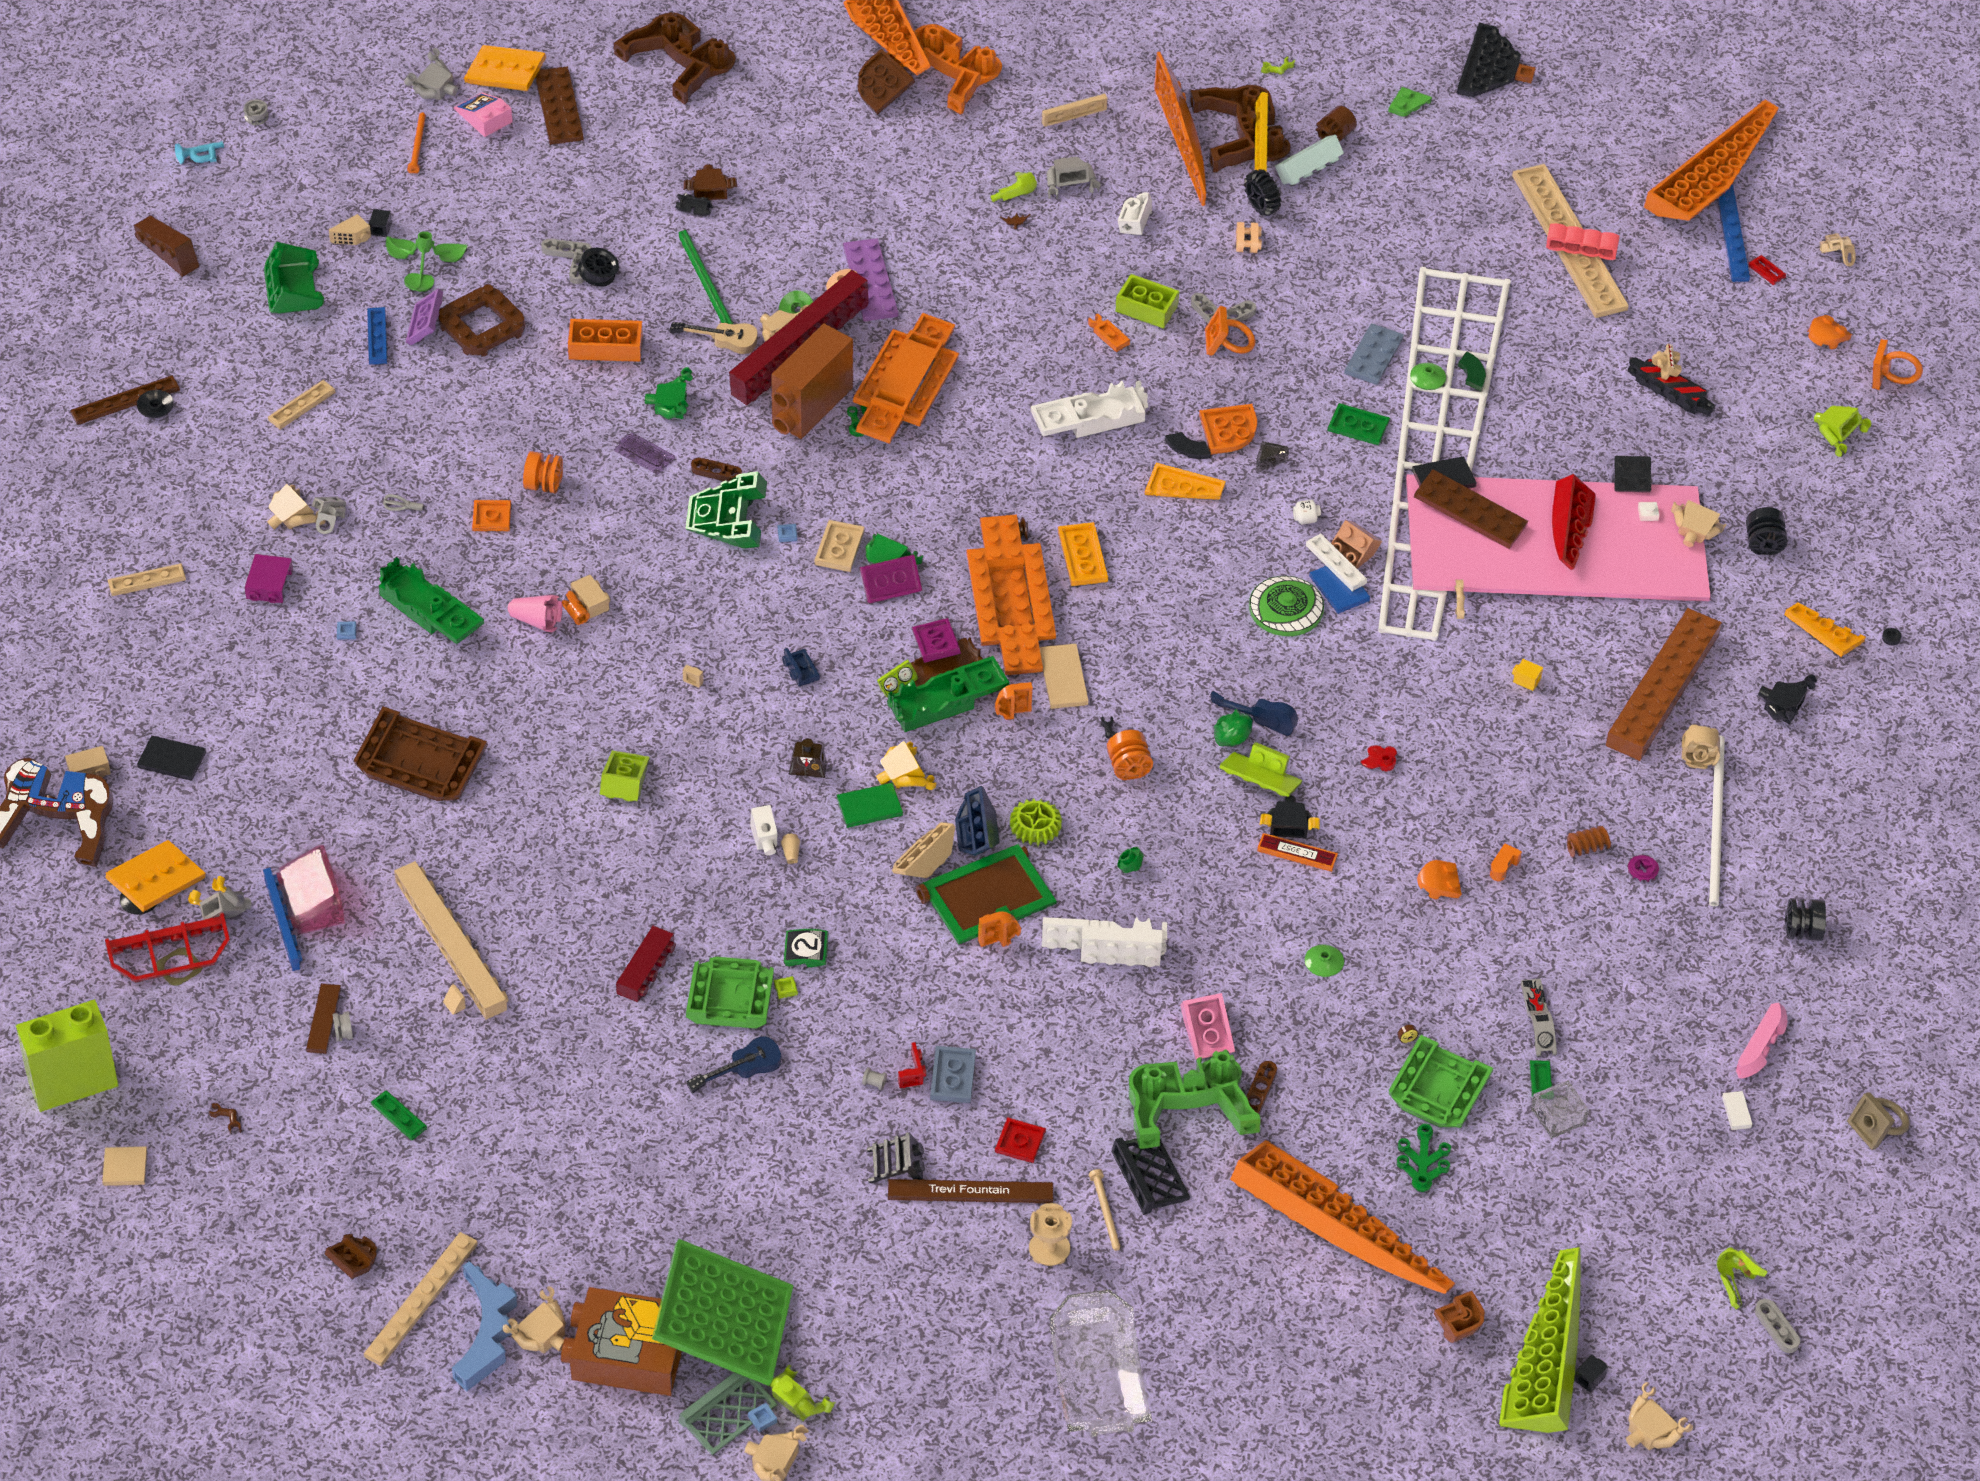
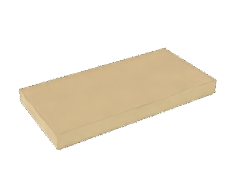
M1077 644L1039 647L1050 708L1088 705V696Z

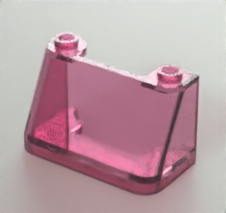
M323 844L313 847L279 867V872H276L279 884L282 883L283 887H285L293 917H290L293 929H297L298 935L345 923L340 893Z

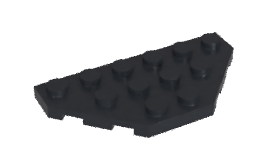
M1484 23L1478 24L1457 88V94L1475 97L1514 82L1521 54L1512 48V44L1505 36H1501L1496 26Z

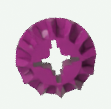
M1646 855L1635 856L1628 863V873L1632 875L1633 879L1637 878L1640 882L1642 880L1649 882L1650 879H1655L1659 872L1658 863ZM1640 864L1644 869H1646V872L1640 870Z

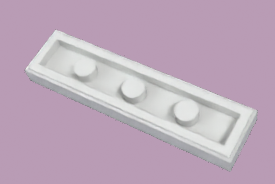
M1322 534L1306 541V546L1351 591L1367 584V578Z

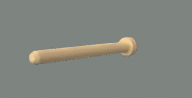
M1095 1169L1089 1173V1178L1095 1184L1112 1248L1118 1251L1120 1243L1102 1182L1104 1174L1101 1169Z

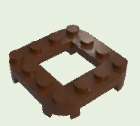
M491 284L477 288L439 309L441 331H446L463 348V353L467 356L469 354L481 355V357L487 356L488 350L513 337L519 339L525 329V320L522 312L501 291L493 288ZM482 306L490 307L503 322L479 335H476L460 319Z

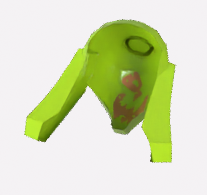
M1729 1247L1718 1256L1716 1262L1717 1270L1721 1274L1720 1277L1727 1290L1731 1306L1735 1309L1742 1306V1300L1734 1281L1737 1278L1734 1277L1733 1268L1739 1269L1745 1277L1751 1280L1755 1279L1757 1275L1765 1277L1768 1272L1744 1249L1736 1250L1733 1247ZM1726 1275L1732 1278L1734 1287L1741 1302L1740 1306L1737 1303L1736 1293Z

